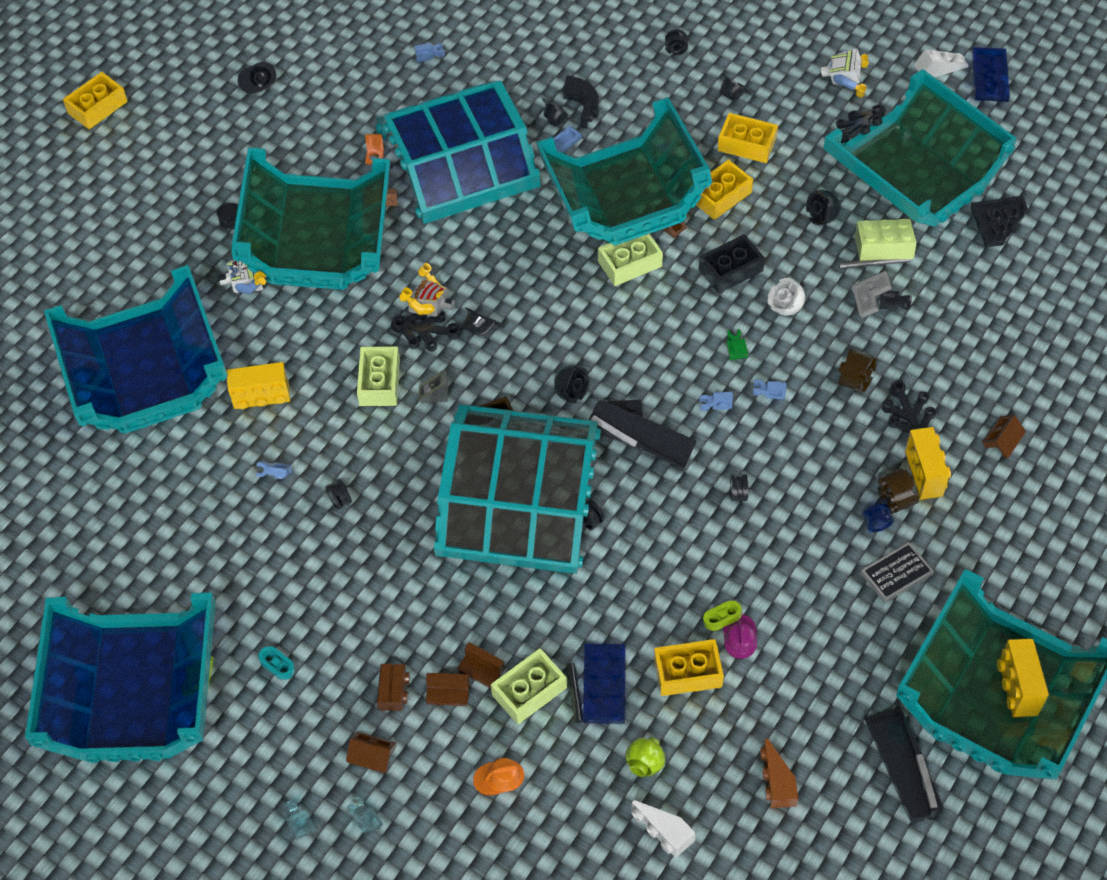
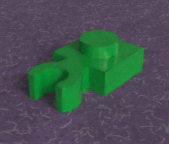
M737 329V335L735 336L728 330L726 347L729 360L748 358L745 339H741V330Z

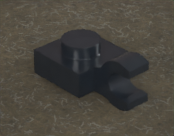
M888 290L880 294L879 309L898 310V306L903 309H911L912 296H901L899 291Z

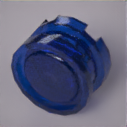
M877 504L869 507L862 515L870 532L885 530L894 523V518L890 515V509L886 504Z

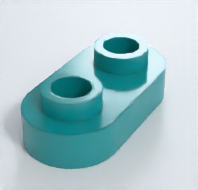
M267 646L260 650L258 654L260 664L280 680H288L294 675L295 667L293 662L275 647ZM269 657H273L271 661H267ZM283 669H288L285 673L281 672Z

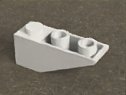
M924 50L914 64L918 72L924 69L933 77L969 66L965 61V57L959 53L954 54L936 50Z
M635 800L632 802L631 813L638 822L642 821L647 826L646 830L653 838L657 837L666 853H671L676 858L695 842L696 833L681 817Z

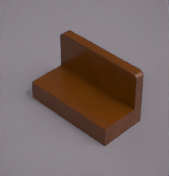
M1015 415L1000 416L982 443L985 448L998 447L1005 458H1009L1026 431Z
M468 642L464 648L465 657L457 667V670L491 689V684L499 679L505 670L504 661Z
M426 674V704L468 705L470 683L467 674Z
M356 732L350 738L346 762L386 773L390 756L396 749V742Z

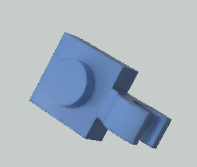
M431 43L414 46L417 63L432 60L433 55L437 57L445 56L441 43L431 46Z
M754 380L753 386L760 388H753V395H766V398L785 400V382L767 381V384H765L762 380Z
M715 392L713 396L701 395L699 402H705L706 404H700V410L707 411L712 406L713 409L719 410L732 409V392Z
M265 461L257 463V466H262L264 469L263 472H256V475L259 477L269 474L274 475V478L283 479L292 473V465L275 462L271 464Z

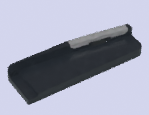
M603 400L596 403L589 417L591 421H598L601 435L683 470L697 442L688 436Z
M897 704L895 709L865 717L866 725L908 819L913 823L924 821V818L929 820L936 819L938 814L943 811V804L928 774L922 752L900 705ZM921 779L923 780L926 792L924 791Z

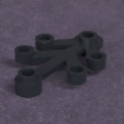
M874 105L869 111L861 113L853 110L848 113L850 121L845 119L837 120L836 126L838 129L851 126L846 130H840L842 131L841 143L849 142L848 135L858 128L862 135L870 133L869 120L872 121L873 126L881 125L883 123L882 118L886 112L885 106Z
M441 311L438 315L442 317H428V315L413 313L407 317L402 315L395 316L391 322L392 330L402 333L408 340V345L411 349H417L420 344L419 339L414 337L409 330H414L426 343V349L429 352L437 350V342L428 333L447 335L452 340L458 339L461 335L460 326L456 323H450L447 327L431 325L435 322L442 323L445 321L444 311ZM417 319L422 320L419 323H412Z
M895 381L891 384L890 394L899 399L903 410L895 407L891 400H884L881 406L882 411L893 414L889 417L888 425L891 428H897L908 434L910 430L927 428L930 421L936 416V409L934 407H927L925 409L924 418L920 424L916 418L924 404L928 403L929 394L924 391L920 392L917 402L912 409L905 394L906 385L902 381ZM900 418L909 421L910 425L900 422Z

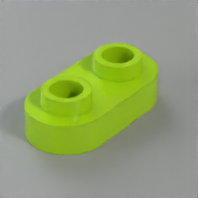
M727 601L708 610L703 616L704 626L708 630L717 631L738 621L742 616L741 605L736 601Z

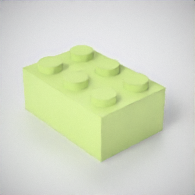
M910 219L857 221L855 241L860 261L914 259L916 239Z
M650 234L618 245L608 243L598 248V262L614 286L662 267L663 253Z
M360 347L357 385L359 406H397L400 366L398 347Z
M539 648L491 684L492 696L516 724L519 725L567 688V679Z

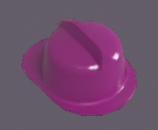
M742 614L738 621L723 627L724 645L726 651L731 656L744 659L753 655L757 648V633L755 623L750 617Z

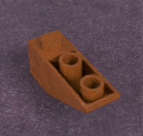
M765 739L764 746L760 747L761 760H765V767L762 768L763 780H767L768 787H765V799L770 801V808L796 807L798 802L796 778L769 739Z

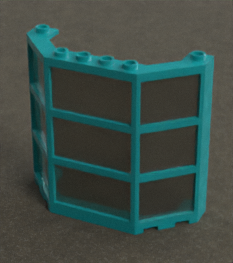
M459 404L458 411L454 415V420L456 421H452L450 425L438 493V513L441 515L436 516L435 556L577 574L578 568H582L583 556H580L583 518L584 516L588 517L589 504H586V497L590 498L592 486H589L588 482L589 479H593L594 467H591V461L596 460L597 449L593 448L595 447L596 440H600L601 429L598 428V421Z

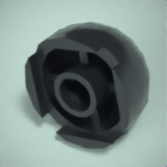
M815 190L814 193H810L806 201V211L810 212L811 216L809 220L818 226L832 223L838 217L840 211V203L837 196L828 190Z
M576 365L562 367L554 378L555 393L560 399L576 404V401L578 399L582 400L587 393L589 381L586 380V375H589L588 371Z

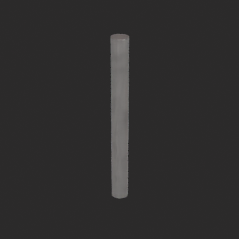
M911 259L856 260L839 262L838 266L839 269L907 263L911 262Z

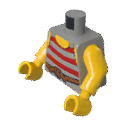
M425 263L419 268L418 274L427 279L423 278L413 292L408 287H405L401 291L399 298L403 302H408L409 312L436 317L443 308L453 310L455 301L448 298V289L442 286L434 275L429 273L431 266Z

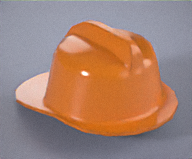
M499 758L494 762L480 766L474 774L473 784L478 792L487 796L512 791L522 784L524 771L522 766L516 761L508 758Z

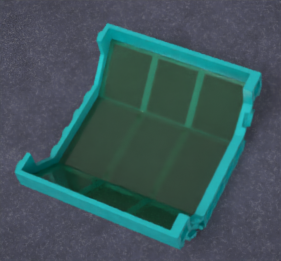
M921 69L911 76L909 88L904 94L907 97L901 106L897 104L893 111L882 118L883 123L881 125H871L870 133L865 135L859 134L847 143H841L842 131L837 128L825 137L823 149L915 222L936 227L938 224L944 223L950 215L956 214L962 206L968 205L973 198L980 196L984 192L986 186L1009 155L1015 150L1017 138L927 71Z
M669 97L652 102L654 118L641 136L575 158L557 151L553 137L536 142L541 160L575 231L588 233L591 237L607 240L613 245L636 239L684 222L687 212L691 207H695L701 198V193L712 184L710 168Z
M248 147L231 247L232 258L237 262L241 261L246 264L247 269L253 273L261 271L266 275V281L275 285L344 290L348 288V284L352 282L357 283L365 279L366 275L371 272H378L380 270L390 159L372 158V170L355 180L284 174L266 161V149Z
M965 569L900 683L896 696L934 739L948 743L956 751L964 752L975 761L991 766L994 771L1006 775L1056 780L1107 680V639L1102 637L1099 645L1091 646L1089 650L1081 649L1080 646H1072L996 608L992 602H987L983 597L985 593L981 589L984 578ZM1033 639L1049 694L1038 716L1013 717L1011 709L1007 707V693L1002 688V674L997 669V660L1000 659L1002 649L1005 648L1008 640Z

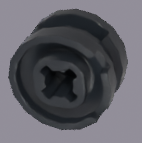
M674 29L665 35V49L669 54L681 55L687 51L688 36L686 32Z
M228 202L217 209L218 220L223 229H235L238 204Z
M734 474L730 475L731 502L735 501V498L748 501L747 474H741V476L736 478Z
M341 479L336 480L332 485L328 484L325 486L326 492L337 510L341 509L345 504L349 505L352 503L351 496Z
M588 499L586 501V504H589L588 517L584 516L583 524H587L586 528L592 531L597 527V524L605 521V516L601 508L593 500Z

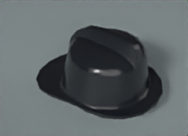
M268 62L256 63L239 73L237 79L238 86L246 93H257L270 87L275 82L276 71Z
M723 75L724 80L719 92L730 100L739 99L747 90L757 93L754 89Z
M545 98L542 99L545 103L543 116L547 119L548 123L553 126L563 124L570 114L556 103Z
M465 307L468 313L463 323V328L477 336L484 335L493 326L505 327L502 323Z

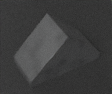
M441 371L419 385V402H448L446 371Z

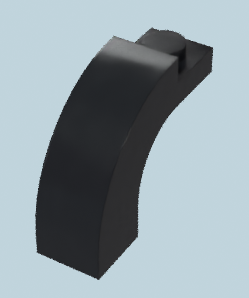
M567 75L563 85V99L576 101L584 107L581 114V128L588 129L589 123L593 122V118H598L599 116L598 93L586 80Z

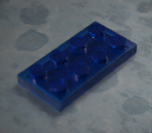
M973 47L974 99L976 101L1009 102L1010 91L1006 49Z
M584 644L583 723L625 724L626 644Z

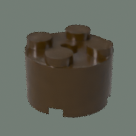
M850 349L846 361L841 362L838 371L841 373L838 384L858 392H865L872 382V371H876L877 358Z
M897 469L877 479L880 486L877 488L881 499L885 498L888 503L886 505L890 514L897 513L919 503L918 493H913L912 487H915L914 482L905 469Z

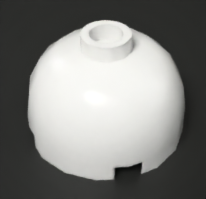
M783 278L779 280L780 283L771 287L768 294V304L778 314L784 316L794 315L799 312L805 303L804 289L794 279Z

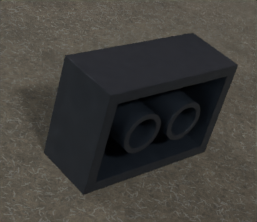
M743 234L699 256L698 270L719 294L763 272L765 257L748 237Z

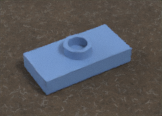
M571 126L567 127L554 137L556 150L564 153L582 139V134Z

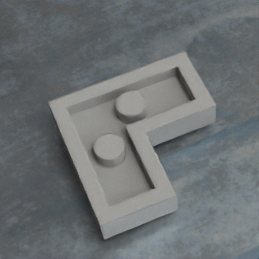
M886 271L852 285L859 315L863 318L879 311L875 296L892 289Z

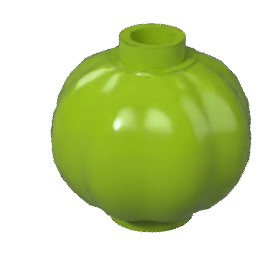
M653 737L648 739L638 738L627 747L625 757L633 774L639 777L652 776L663 768L665 754L657 739Z

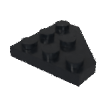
M1023 195L973 202L970 207L986 248L1003 246L1028 211Z

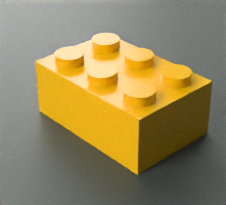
M103 72L97 74L63 99L67 113L87 129H91L128 102L123 87Z
M728 113L718 138L717 151L767 163L777 139L778 125Z
M729 159L710 172L712 184L709 188L706 187L700 200L696 204L713 220L720 217L752 193L753 178Z
M283 362L227 370L228 391L234 409L290 402L289 382Z
M933 427L910 430L905 448V454L920 500L943 497L948 486V479L951 477L950 468L946 467L945 453L939 446V435L935 434Z
M716 639L654 648L653 660L661 696L722 688L724 675Z
M1033 639L1008 640L1005 648L1002 649L1000 659L997 660V669L1002 674V688L1007 693V707L1011 709L1013 717L1038 716L1049 694Z

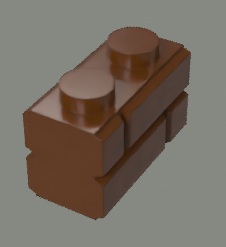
M380 664L377 694L378 710L403 711L404 704H408V691H405L406 684H410V672L406 671L404 664Z

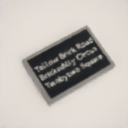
M908 542L861 570L860 574L881 600L887 603L932 576L934 571L911 543Z

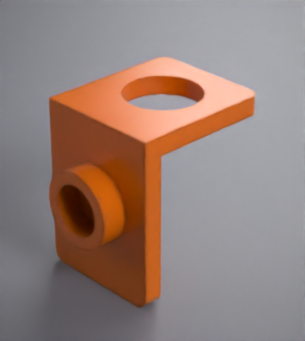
M365 134L367 147L365 163L372 165L370 156L376 154L379 155V158L383 159L384 157L383 137L381 134Z

